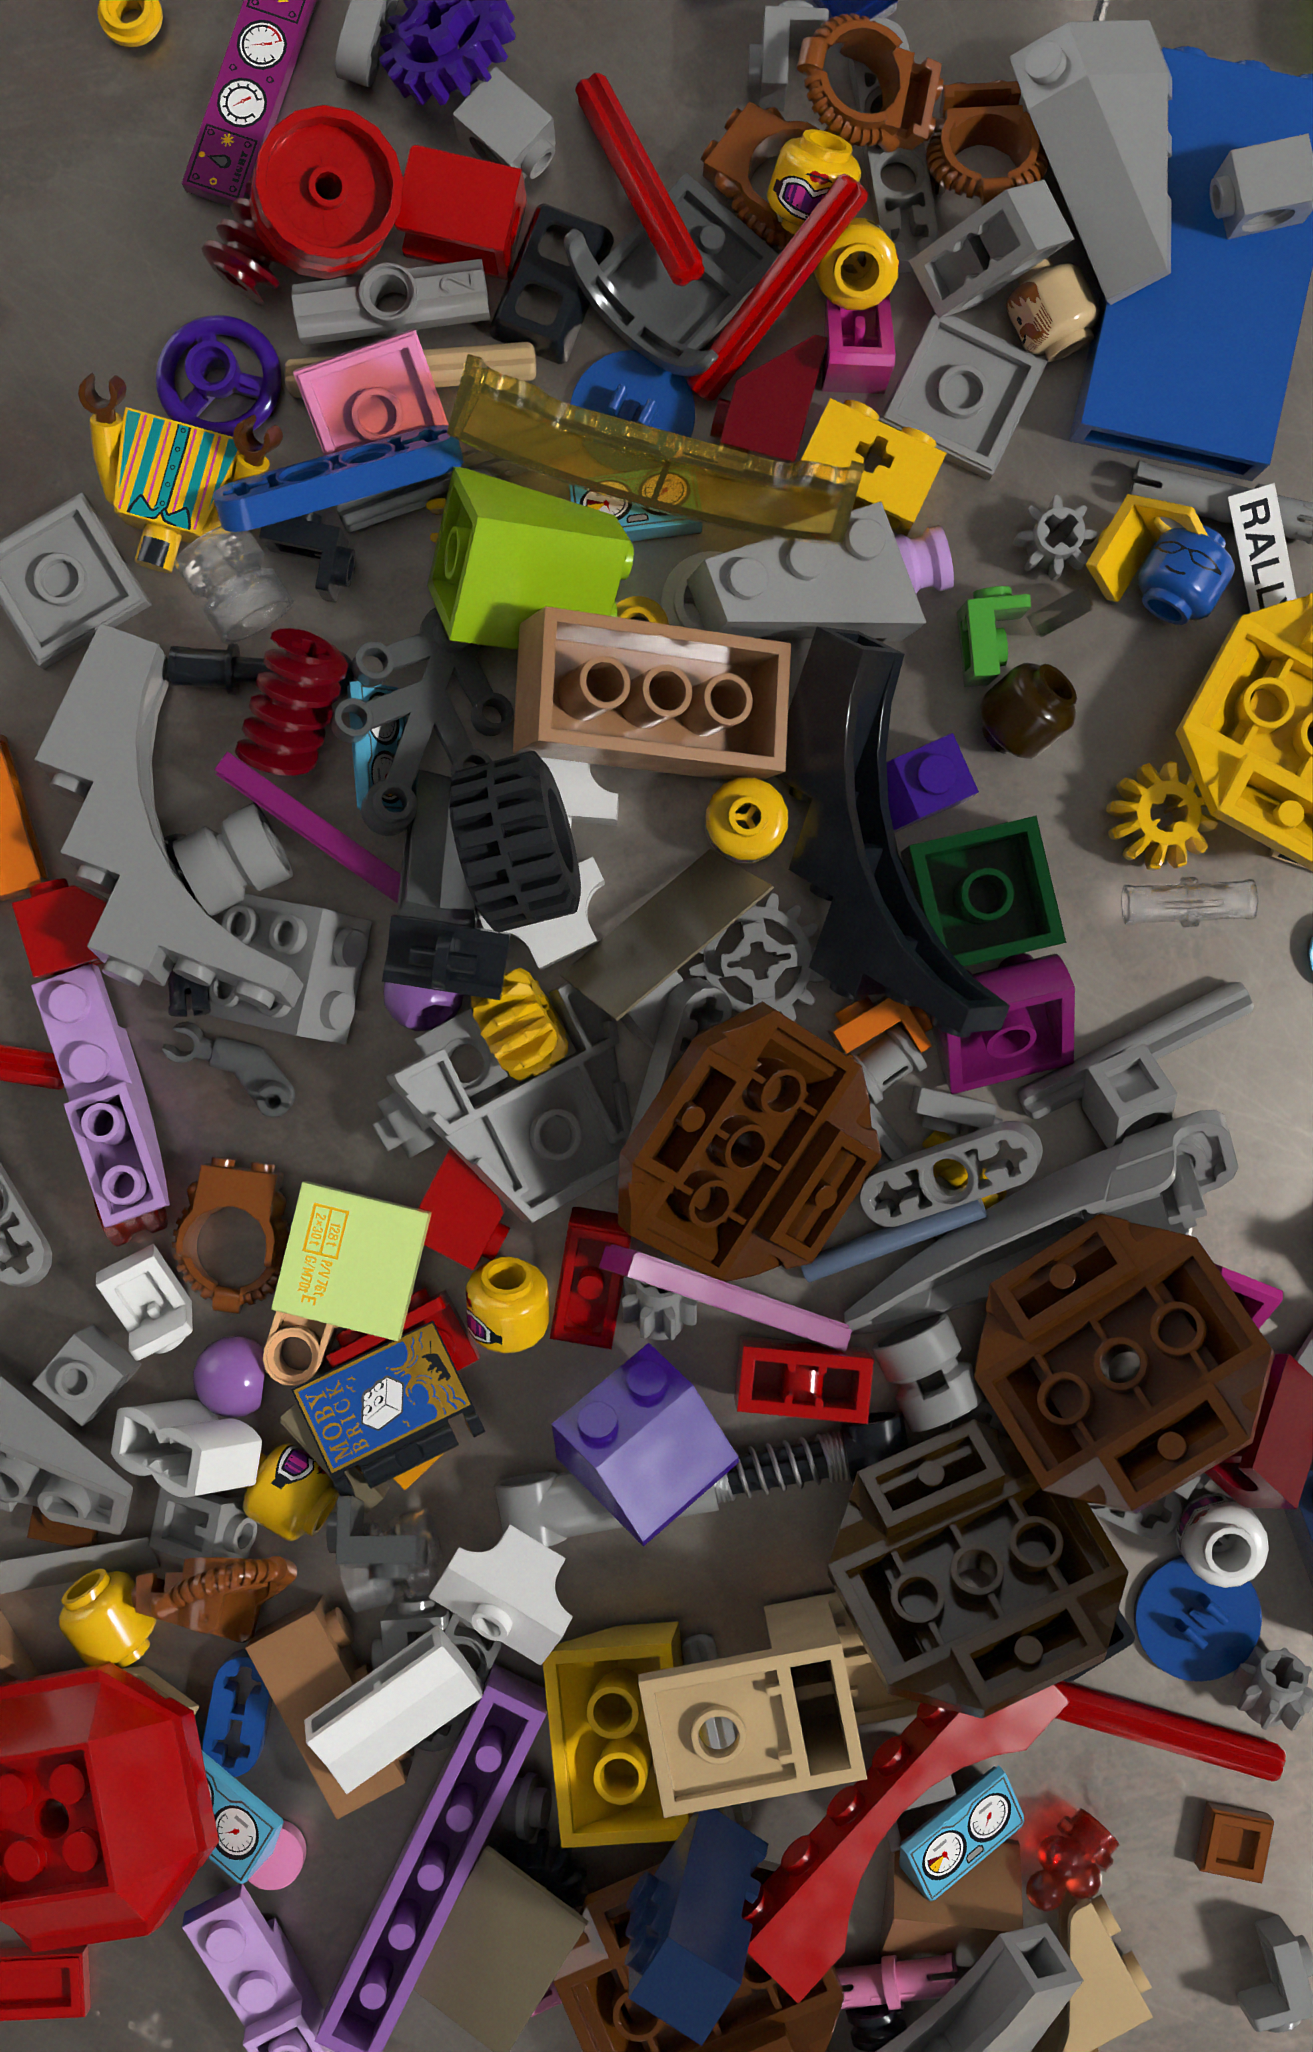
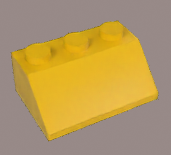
M679 1621L614 1626L557 1644L543 1662L561 1848L676 1841L694 1814L693 1812L667 1818L663 1816L638 1684V1674L683 1666Z

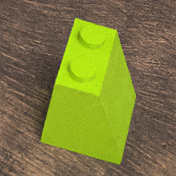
M453 466L427 587L449 640L518 650L520 624L545 606L617 617L615 598L620 580H626L631 572L634 548L615 515L467 468Z

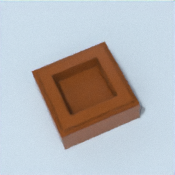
M1206 1801L1195 1865L1201 1872L1262 1884L1274 1820L1268 1813Z

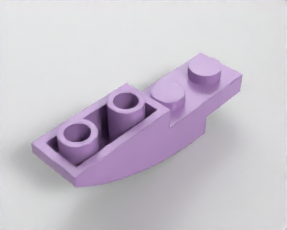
M91 963L31 985L70 1101L63 1105L104 1227L108 1228L169 1206L160 1148L145 1089L127 1031L118 1025L99 967Z
M238 1884L184 1912L182 1923L184 1932L245 2027L243 2045L247 2052H335L314 2042L324 2014V2008L275 1918L266 1922L243 1884Z

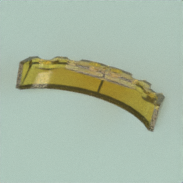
M470 354L467 355L447 430L449 436L494 457L613 499L736 531L817 544H843L865 466L864 463L853 460L849 467H837L807 460H800L796 463L777 462L588 410L557 400L533 384L501 374L488 367L481 357Z

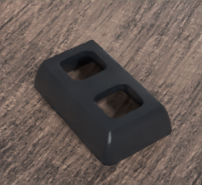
M543 203L538 205L534 211L493 316L489 333L493 339L502 343L529 342L533 344L536 356L557 364H564L570 357L590 302L578 285L571 267L541 256L539 247L547 228L551 225H559L569 230L577 229L584 235L591 254L597 264L600 265L610 254L614 243V236L603 225ZM536 284L557 292L562 296V302L556 318L550 325H542L521 317L516 313L517 304L526 285Z

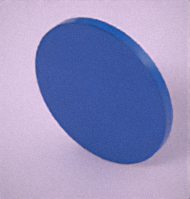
M636 350L619 351L599 359L580 377L570 402V421L574 426L660 454L668 461L675 462L685 451L692 437L695 424V403L690 386L687 384L684 376L672 374L658 367ZM576 432L579 449L584 456L596 467L609 474L628 477L658 473L663 470L666 460L635 452Z
M1178 1555L1161 1563L1144 1580L1135 1601L1134 1626L1143 1650L1159 1668L1179 1679L1203 1682L1219 1679L1232 1673L1241 1663L1243 1664L1248 1659L1260 1636L1262 1611L1258 1595L1250 1581L1241 1586L1227 1588L1208 1584L1194 1574L1183 1555Z

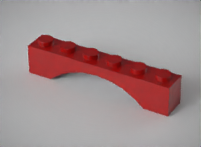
M1052 1685L983 1719L920 1703L916 1712L917 1716L899 1736L886 1740L877 1749L872 1758V1766L866 1771L867 1779L857 1781L854 1785L840 1790L829 1803L827 1815L808 1835L797 1838L788 1846L782 1856L781 1865L760 1886L759 1896L752 1904L746 1899L744 1900L741 1918L753 1925L747 1953L799 2004L844 1954L849 1916L859 1882L878 1844L899 1816L930 1787L959 1769L996 1755L1026 1751L1070 1701L1055 1685Z

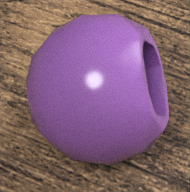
M384 982V1005L390 1015L400 1025L414 1031H427L440 1026L454 1018L462 1006L464 994Z
M243 1336L222 1337L209 1344L198 1356L193 1370L194 1390L200 1402L212 1413L227 1418L247 1416L260 1409L265 1377L264 1347L255 1340Z

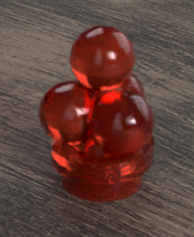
M1082 1808L1072 1818L1064 1816L1056 1825L1063 1836L1058 1834L1049 1835L1039 1845L1037 1859L1043 1870H1038L1030 1875L1026 1884L1028 1900L1038 1910L1044 1912L1053 1911L1061 1906L1065 1897V1888L1075 1898L1085 1899L1093 1897L1099 1892L1102 1885L1101 1871L1107 1872L1114 1864V1859L1111 1856L1120 1846L1119 1842L1096 1818Z

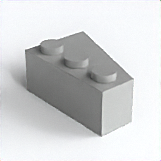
M881 501L851 512L843 544H817L771 537L704 559L687 579L706 631L773 641H787L789 638H813L818 626L859 631L872 638H882V641H903L926 624ZM847 513L784 534L840 539Z

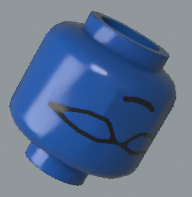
M1207 526L1203 527L1208 536L1189 532L1185 528H1173L1164 532L1139 572L1137 582L1141 593L1144 595L1142 598L1143 605L1153 615L1168 623L1184 625L1187 624L1188 620L1197 621L1208 617L1232 579L1235 566L1231 555L1224 548L1226 545L1225 539L1218 532Z

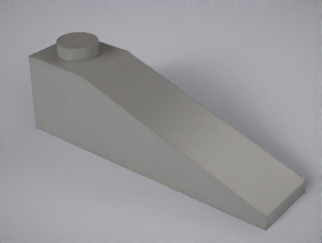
M1149 20L1067 22L1009 56L1027 109L1108 303L1112 305L1171 274V198L1168 195V158L1172 157V136L1168 131V101L1172 100V76L1154 28Z
M0 1376V1510L12 1512L17 1503L39 1507L41 1512L51 1521L120 1535L126 1526L133 1487Z

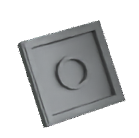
M932 309L879 421L899 431L903 427H911L928 434L936 441L937 445L935 448L947 453L944 459L990 481L1048 361L953 315L938 319L934 309Z
M82 492L0 541V603L35 662L42 669L48 668L90 643L100 623L115 628L152 606L88 497Z

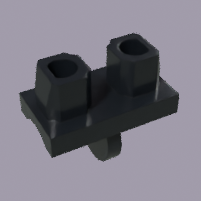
M392 915L382 982L500 1000L503 992L511 933H498L489 929Z

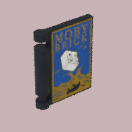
M434 1321L402 1335L398 1341L392 1340L291 1389L340 1496L356 1497L353 1486L344 1471L358 1464L369 1488L372 1489L459 1446L448 1420L461 1413L468 1430L474 1438L486 1432Z

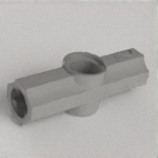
M482 259L406 269L396 263H381L373 266L364 275L292 285L293 312L302 345L375 335L388 338L414 328L417 331L419 329L491 320ZM398 292L407 296L404 306L397 311L391 313L382 312L376 308L379 300L385 294Z

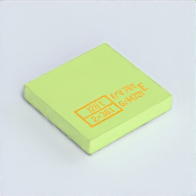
M309 1181L302 1182L271 1310L394 1341L400 1340L432 1212Z

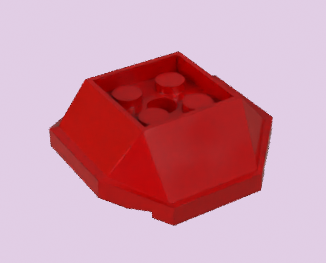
M113 1663L0 1683V1921L13 1928L33 1953L150 1935L162 1926L184 1894L197 1870L204 1865L219 1843L194 1710L171 1697L165 1699L145 1682ZM62 1804L65 1806V1808H66V1810H67V1812H68L69 1818H68V1817L66 1816V1814L64 1813L63 1808H62Z

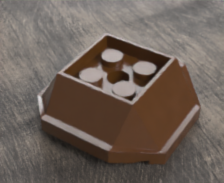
M763 1001L721 1024L699 1030L619 1153L618 1225L634 1238L704 1275L724 1282L756 1276L779 1266L789 1269L812 1264L882 1157L877 1131L871 1126L870 1099L862 1066Z
M1100 1213L990 1283L985 1309L987 1314L979 1344L974 1378L1041 1489L1046 1493L1137 1514L1253 1443L1274 1358V1351L1197 1237L1131 1223L1125 1219ZM1124 1352L1137 1354L1140 1359V1368L1137 1375L1125 1383L1112 1382L1108 1375V1368L1112 1359Z
M763 1860L761 1864L757 1865L751 1877L759 1881L762 1886L781 1864ZM661 1863L586 1896L579 1914L587 1919L589 1923L553 1980L583 2052H826L845 1998L842 1984L834 1966L827 1971L798 2004L747 1953L741 1986L701 2046L628 1998L629 1967L624 1963L630 1946V1938L625 1935L630 1921L631 1911L626 1908V1904L642 1874L648 1871L654 1875Z

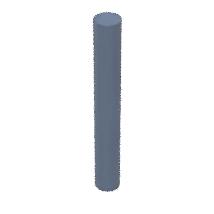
M978 1199L900 1226L884 1227L820 1251L812 1264L801 1266L802 1272L810 1283L986 1218L987 1213L982 1199Z

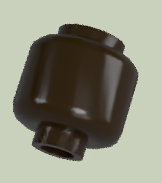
M1023 663L1013 668L987 691L982 698L980 704L981 717L984 723L982 732L987 742L996 751L1002 754L1011 753L1019 758L1032 759L1042 754L1074 725L1076 718L1074 704H1076L1077 695L1072 683L1059 669L1049 664L1040 666L1033 663Z

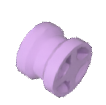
M940 525L926 528L922 536L910 539L903 534L894 535L916 594L920 589L934 587L938 591H943L954 586V572L949 544L945 532Z

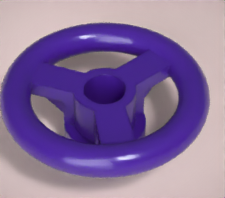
M205 316L183 325L168 339L157 362L156 389L160 403L169 418L233 437L236 425L253 414L256 415L253 431L259 428L273 412L281 391V366L274 347L268 338L256 327L231 316ZM216 335L235 337L246 343L259 359L263 377L242 373L233 352L228 346L219 342ZM197 341V344L191 348L185 359V372L194 388L181 401L175 387L176 367L185 350ZM222 367L226 369L225 375L220 381H207L209 372L214 368ZM236 393L257 399L246 413L230 421L211 422L198 417L215 398L222 399Z

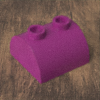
M1021 953L1007 957L995 969L975 974L967 970L974 979L1010 1005L1001 1030L971 1032L969 1037H957L935 1027L932 1023L934 1017L930 1015L939 1059L951 1094L1074 1063L1075 986L1066 965L1058 954L1054 953L1034 959L1030 954Z

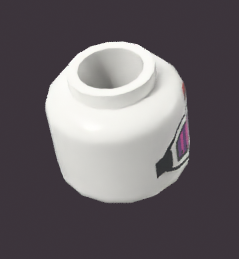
M1222 1493L1206 1494L1193 1500L1183 1510L1180 1523L1176 1527L1177 1546L1194 1574L1208 1584L1223 1588L1241 1586L1254 1579L1265 1565L1269 1551L1267 1532L1250 1508L1239 1505L1229 1495Z

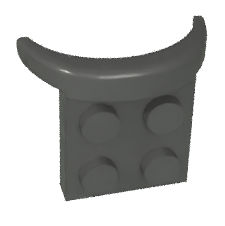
M686 172L668 191V194L703 258L702 264L705 270L699 280H693L686 286H678L672 282L641 221L600 265L597 264L586 244L584 235L579 230H570L564 238V244L569 265L578 285L603 320L631 347L658 367L675 375L693 377L707 371L719 358L713 349L709 351L701 350L735 315L778 258L779 254Z

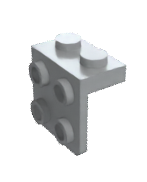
M245 894L244 901L224 910L221 926L245 945L291 967L304 986L294 1009L275 1001L271 1009H264L235 996L233 992L236 986L213 978L211 985L208 986V1000L211 1005V1012L208 1015L290 1035L346 1044L350 1024L355 1013V1001L362 967L368 952V939L372 920L324 908Z

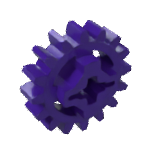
M403 0L407 11L403 15L389 17L387 22L394 32L380 37L379 40L381 47L385 51L379 58L380 63L403 98L412 95L416 103L423 106L433 94L439 105H445L452 91L458 90L465 98L470 95L471 85L476 83L478 79L488 82L492 78L488 70L492 62L501 63L507 60L508 55L502 45L515 40L516 34L510 25L515 20V16L506 0Z

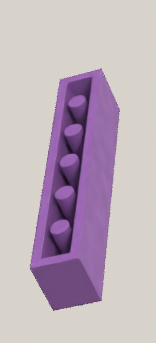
M493 1663L484 1682L482 1698L474 1703L458 1738L454 1742L326 2005L314 2042L335 2052L383 2051L547 1714L545 1688Z

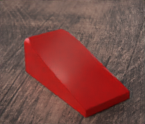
M584 1207L572 1208L549 1339L612 1350L624 1276L601 1269L599 1265L606 1246L610 1247L611 1244L630 1248L631 1235L618 1225V1213Z

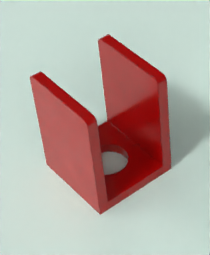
M413 145L409 151L403 176L404 187L401 212L394 223L397 230L405 232L402 245L404 256L437 265L482 259L485 276L508 280L527 204L522 169L420 145Z

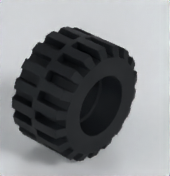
M529 751L455 771L452 775L449 792V810L454 841L472 899L479 913L495 932L500 933L577 912L581 896V880L575 844L559 789L549 767L535 751Z

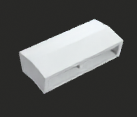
M436 1625L304 1720L306 1743L328 1767L342 1789L348 1794L482 1698L484 1684L459 1649L439 1625Z

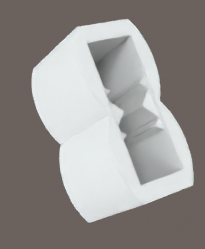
M182 1399L118 1409L111 1455L129 1473L138 1476L153 1475L157 1483L167 1492L178 1497L188 1498L255 1485L262 1439L248 1424L231 1418L219 1420L216 1414L212 1413L201 1402L193 1399Z

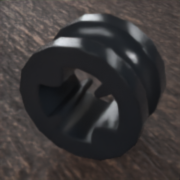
M887 2004L846 2010L848 2023L854 2026L850 2032L853 2046L858 2050L875 2052L907 2029V2025L900 2018L903 2009L889 2010Z

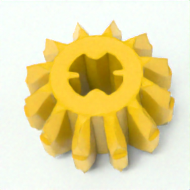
M1169 761L1164 764L1159 774L1150 763L1142 765L1137 769L1138 782L1124 778L1116 785L1119 794L1126 801H1112L1107 805L1106 812L1111 816L1123 818V824L1108 831L1110 839L1116 840L1126 835L1131 839V842L1124 849L1123 857L1130 861L1138 857L1145 850L1146 869L1152 871L1160 869L1165 858L1174 869L1185 866L1187 864L1186 850L1197 855L1205 852L1208 844L1198 831H1212L1217 828L1219 823L1213 816L1202 814V808L1207 806L1202 795L1197 797L1194 792L1198 785L1193 773L1188 774L1179 782L1180 770L1177 762ZM1164 803L1168 807L1163 812L1164 814L1172 812L1173 824L1160 830L1156 826L1160 819L1152 821L1150 809Z
M521 967L508 973L505 972L502 998L500 1000L471 996L473 1018L481 1030L480 1035L487 1042L490 1053L495 1055L501 1068L516 1080L521 1081L532 1075L536 1077L553 1068L552 1066L556 1065L557 1061L568 1054L569 1043L565 1037L566 1031L558 1019V1013L552 1007L548 995H545L541 989L538 980L534 979L530 972Z

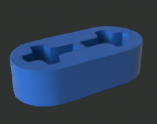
M246 1649L233 1652L223 1662L216 1674L203 1739V1752L233 1777L247 1773L256 1764L265 1745L273 1702ZM242 1667L251 1668L252 1680L261 1682V1685L253 1687L246 1699L245 1705L237 1703L240 1690L239 1682L230 1680V1677L237 1676ZM234 1720L242 1721L240 1742L250 1746L243 1748L238 1757L229 1756L228 1745L218 1742V1740L226 1738L233 1726Z

